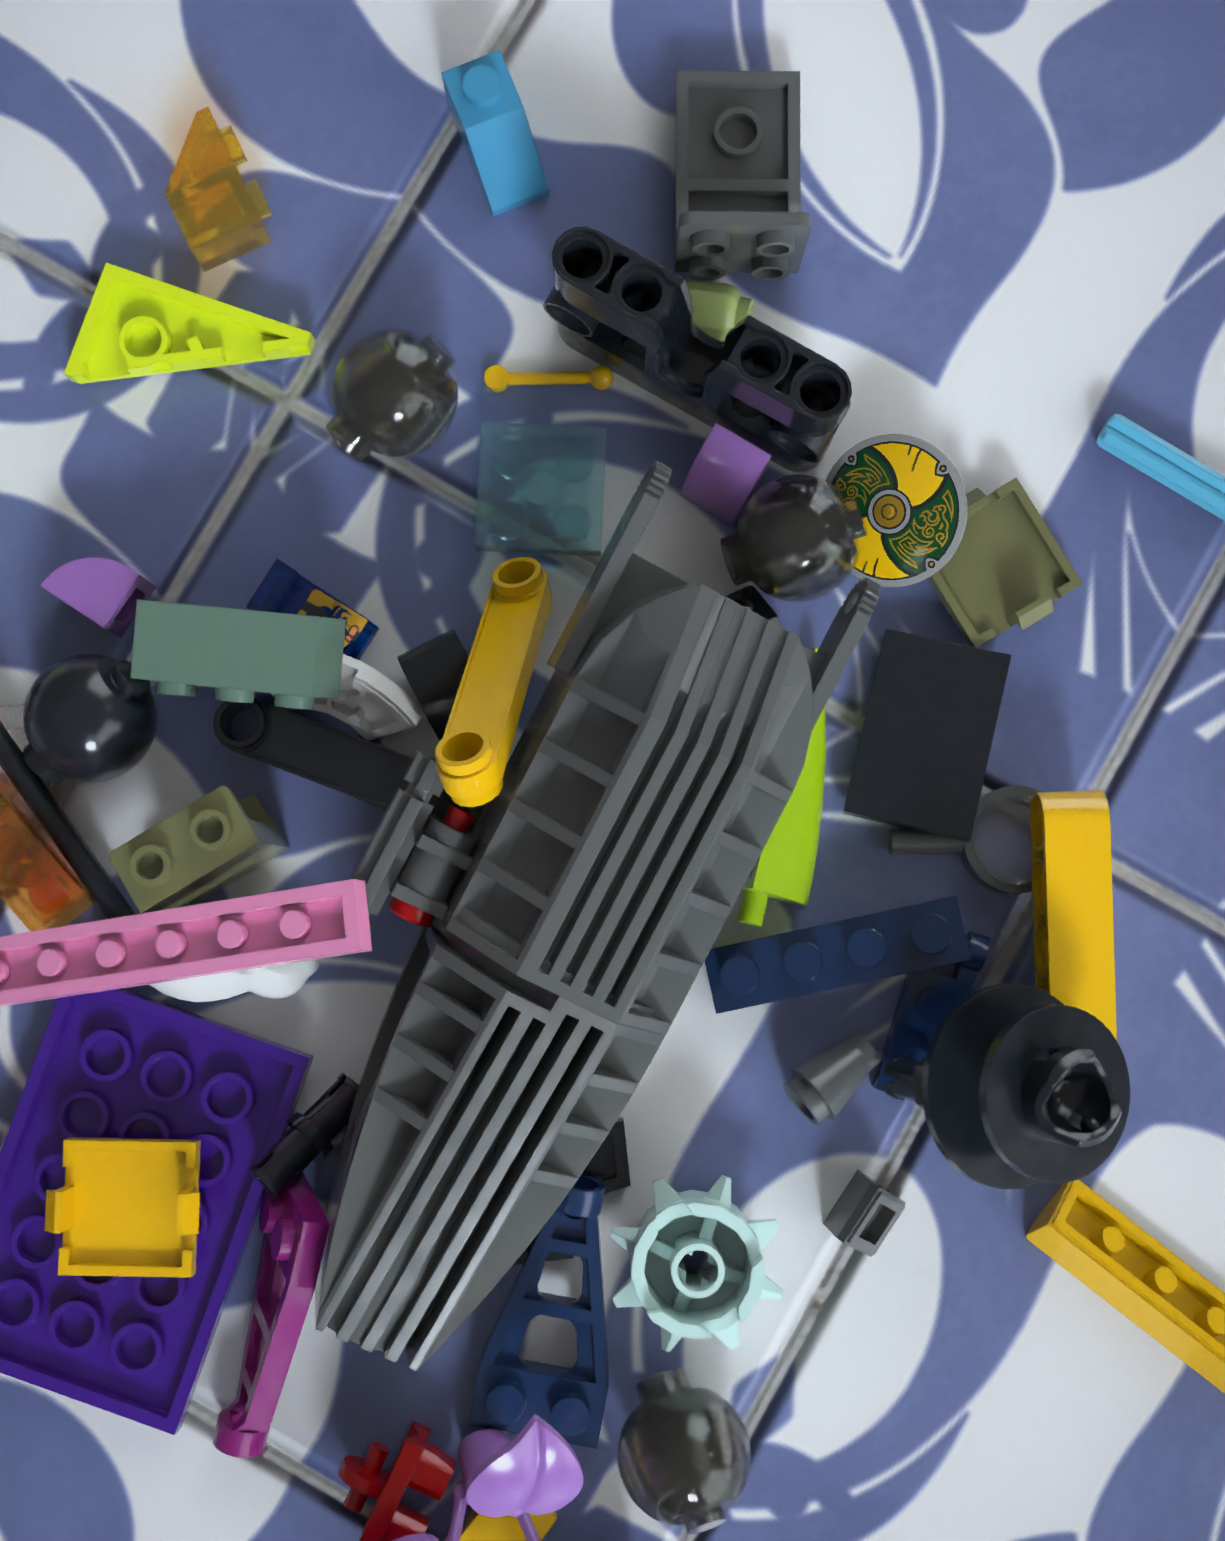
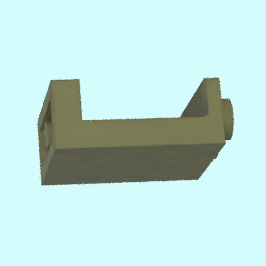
M220 786L112 850L109 854V860L139 912L148 913L196 905L290 847L259 794L252 793L238 801L229 787Z

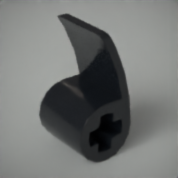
M454 628L397 656L399 664L439 741L443 738L468 660V655Z

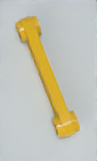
M531 557L509 559L496 567L492 573L493 584L443 738L435 748V767L442 786L453 802L460 806L475 807L484 805L498 796L503 788L505 768L547 618L552 612V591L547 574L542 569L538 560Z

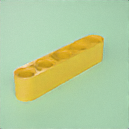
M1102 790L1035 793L1032 796L1030 805L1035 988L1049 993L1065 1006L1076 1007L1095 1016L1110 1030L1117 1040L1111 822L1108 801Z

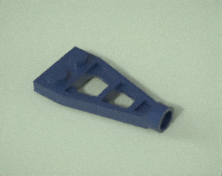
M581 1175L534 1238L482 1351L468 1425L519 1434L532 1416L536 1414L559 1432L569 1444L597 1449L609 1387V1362L599 1214L601 1213L605 1185L601 1181ZM557 1252L581 1258L583 1263L582 1292L578 1299L539 1291L538 1283L550 1253ZM544 1315L572 1322L577 1334L578 1359L571 1368L525 1360L520 1357L518 1346L528 1324L534 1317Z

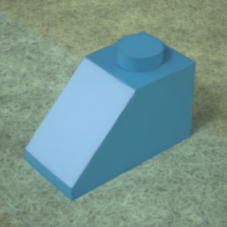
M501 51L492 52L441 72L448 109L493 217L550 195L549 186L523 104Z

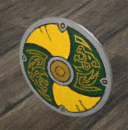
M886 434L871 437L846 451L829 472L821 492L819 505L822 534L834 558L856 578L862 580L863 577H867L882 587L912 585L931 577L944 567L953 557L962 541L968 514L966 491L953 463L932 444L920 438L903 434Z

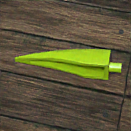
M811 648V650L817 652L818 648ZM825 707L811 732L805 763L794 791L742 889L743 895L736 920L738 922L762 927L768 899L807 907L814 875L823 809L826 763Z

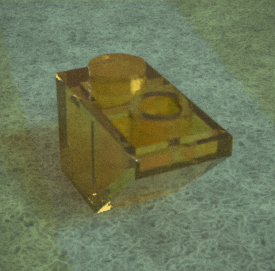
M209 107L196 112L165 190L166 198L188 246L204 272L272 242L262 220L273 216L257 180L245 184L237 168L238 165L247 162V158L232 126L229 125L219 129Z

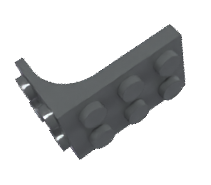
M676 70L675 272H689V276L699 280L719 279L725 276L726 273H751L752 277L759 280H778L787 277L789 273H798L811 231V215L801 212L800 71Z

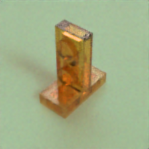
M1 772L0 897L30 931L66 926L90 908L95 901L80 879L13 803L12 800L18 791L6 775Z

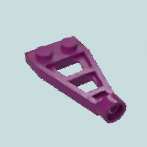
M304 1173L298 1175L283 1191V1195L279 1199L273 1194L266 1192L261 1203L259 1228L264 1233L237 1396L228 1408L223 1409L219 1413L213 1437L215 1448L229 1456L252 1458L264 1452L271 1421L316 1287L330 1223Z

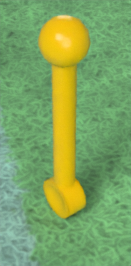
M493 365L487 368L484 373V381L487 388L496 393L503 392L509 385L591 384L595 389L605 390L612 385L614 379L612 371L602 365L595 367L591 372H507L502 366Z

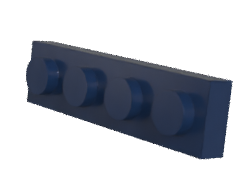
M955 895L712 948L705 959V966L715 1012L719 1014L972 959Z

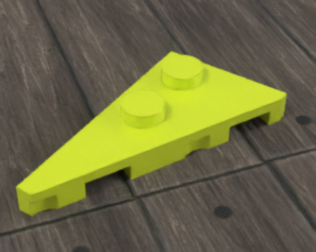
M105 263L64 374L72 382L85 384L311 355L316 340L311 332Z

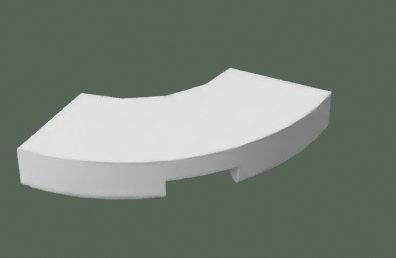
M343 654L339 698H315L314 703L315 711L328 713L349 724L367 741L415 727L424 713L418 704L387 676ZM283 708L286 710H296L293 708Z

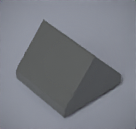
M857 1170L823 1224L841 1242L872 1257L903 1212L906 1202Z

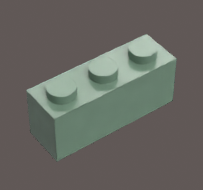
M137 599L130 678L156 681L155 693L195 697L196 685L215 687L214 700L254 703L255 692L275 694L274 706L314 710L315 698H339L346 620Z

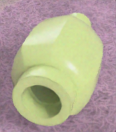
M685 280L692 297L693 323L709 336L725 342L728 331L734 328L746 316H752L753 299L741 297L740 291L735 286L708 280Z

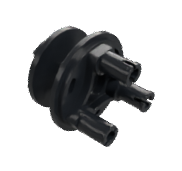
M996 984L975 991L955 1005L940 1023L932 1038L926 1058L921 1061H914L909 1058L895 1057L889 1060L883 1069V1075L894 1077L895 1080L894 1082H883L886 1094L895 1099L913 1100L924 1109L933 1140L946 1160L967 1178L999 1189H1021L1041 1182L1066 1183L1090 1174L1110 1156L1122 1136L1129 1113L1130 1079L1123 1052L1110 1030L1090 1013L1076 1007L1065 1006L1049 993L1027 985Z

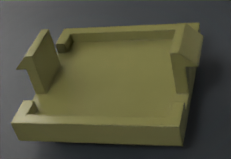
M1017 477L997 488L989 495H986L978 488L966 494L968 514L962 541L947 564L934 575L927 578L968 646L979 647L1016 624L1019 625L1022 631L1055 612L1052 604L1054 601L1083 584Z

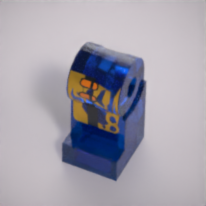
M278 558L246 606L249 610L345 619L343 654L357 660L361 659L380 629L366 617L301 576L299 572Z

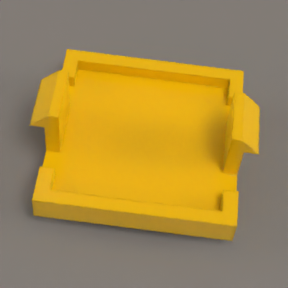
M67 1138L63 1140L62 1167H65V1186L57 1190H46L44 1231L60 1234L63 1232L62 1247L59 1248L58 1275L191 1278L196 1274L197 1234H199L200 1216L199 1173L201 1140Z

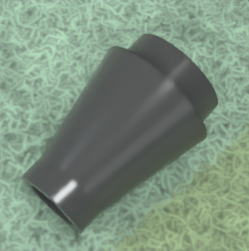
M854 1032L840 1044L791 1069L793 1077L783 1087L801 1113L813 1124L819 1125L827 1117L832 1120L837 1117L869 1072L881 1062V1059L873 1046L861 1034Z

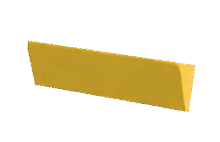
M1079 1179L1062 1183L1031 1225L1026 1235L1028 1241L1225 1394V1293Z

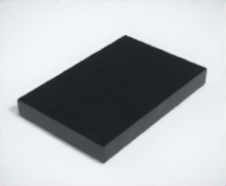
M885 629L843 814L969 842L972 836L1011 655Z

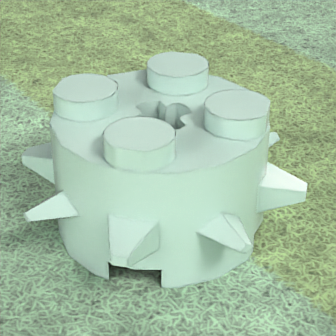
M721 1175L708 1192L697 1190L677 1192L661 1177L653 1181L655 1205L645 1212L638 1226L612 1227L609 1237L630 1254L631 1277L612 1296V1300L616 1308L644 1306L652 1322L661 1327V1349L671 1352L682 1337L703 1340L711 1338L710 1334L713 1333L732 1350L740 1346L738 1321L741 1323L749 1317L759 1299H780L783 1289L764 1274L765 1265L761 1255V1250L780 1230L776 1219L747 1220L739 1208L731 1203L730 1177ZM696 1250L704 1251L707 1261L711 1264L709 1268L705 1269L699 1266L697 1274L686 1273L685 1263L682 1258L686 1254L692 1256L693 1251Z

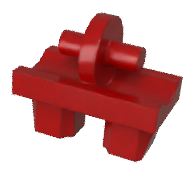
M413 1421L390 1472L382 1467L390 1449L377 1441L371 1443L365 1458L355 1455H348L343 1458L338 1469V1475L344 1483L351 1487L344 1501V1506L353 1512L360 1513L368 1496L377 1498L359 1541H393L407 1535L426 1532L430 1518L399 1502L407 1486L440 1501L454 1472L456 1460L440 1448L427 1442L431 1431L430 1428Z

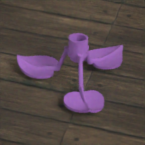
M536 1414L532 1416L520 1433L510 1442L507 1434L497 1429H483L467 1435L458 1445L463 1483L452 1487L454 1506L449 1532L444 1541H460L467 1504L478 1514L487 1517H502L506 1515L516 1517L526 1541H540L529 1514L544 1515L555 1512L570 1503L583 1487L582 1468L578 1457L569 1443L550 1424ZM419 1533L400 1537L393 1541L439 1540L432 1534Z

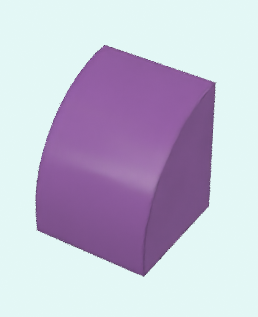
M716 423L684 481L680 496L734 526L765 475L771 455Z
M100 557L81 558L68 562L54 570L40 585L104 629L121 638L135 619L136 600H148L157 587L126 565L115 560Z

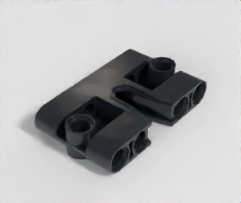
M587 226L574 227L563 232L556 240L552 250L554 287L545 300L543 308L551 318L558 322L559 334L569 347L598 364L608 367L614 373L713 428L716 423L769 453L771 455L770 460L785 469L794 472H805L816 467L821 462L834 434L851 406L852 387L846 371L831 360L750 315L746 316L734 328L728 331L725 342L709 336L693 323L692 297L684 278L596 229ZM630 338L645 346L646 354H632L624 348L623 343ZM737 398L762 413L755 417L742 416L734 410L731 402Z

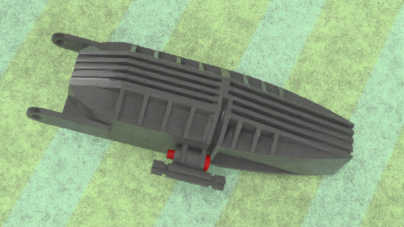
M655 461L654 464L652 463L637 487V491L628 504L546 664L556 670L507 762L501 792L492 801L486 803L472 832L470 833L468 830L475 816L456 805H450L444 819L431 814L434 805L429 803L433 794L440 797L444 788L435 767L436 759L416 751L403 776V779L408 781L405 790L397 788L351 879L365 881L369 917L371 914L379 915L387 897L391 894L392 897L388 903V908L400 918L422 926V929L400 974L377 1031L342 1140L325 1213L330 1223V1228L315 1287V1329L324 1332L327 1326L336 1332V1338L347 1343L351 1340L359 1344L360 1348L371 1353L373 1350L383 1351L384 1358L395 1363L403 1350L406 1349L408 1368L417 1371L457 1330L522 1255L579 1179L618 1120L672 1025L789 801L805 763L811 732L871 619V613L875 611L874 607L878 604L877 601L880 598V584L867 577H863L862 580L860 579L858 584L856 583L854 588H851L850 593L847 594L846 600L843 601V605L839 608L818 651L815 652L802 645L799 636L717 593L704 584L688 583L634 554L633 551L670 480L671 468L659 461ZM369 922L371 930V928L373 927V923Z

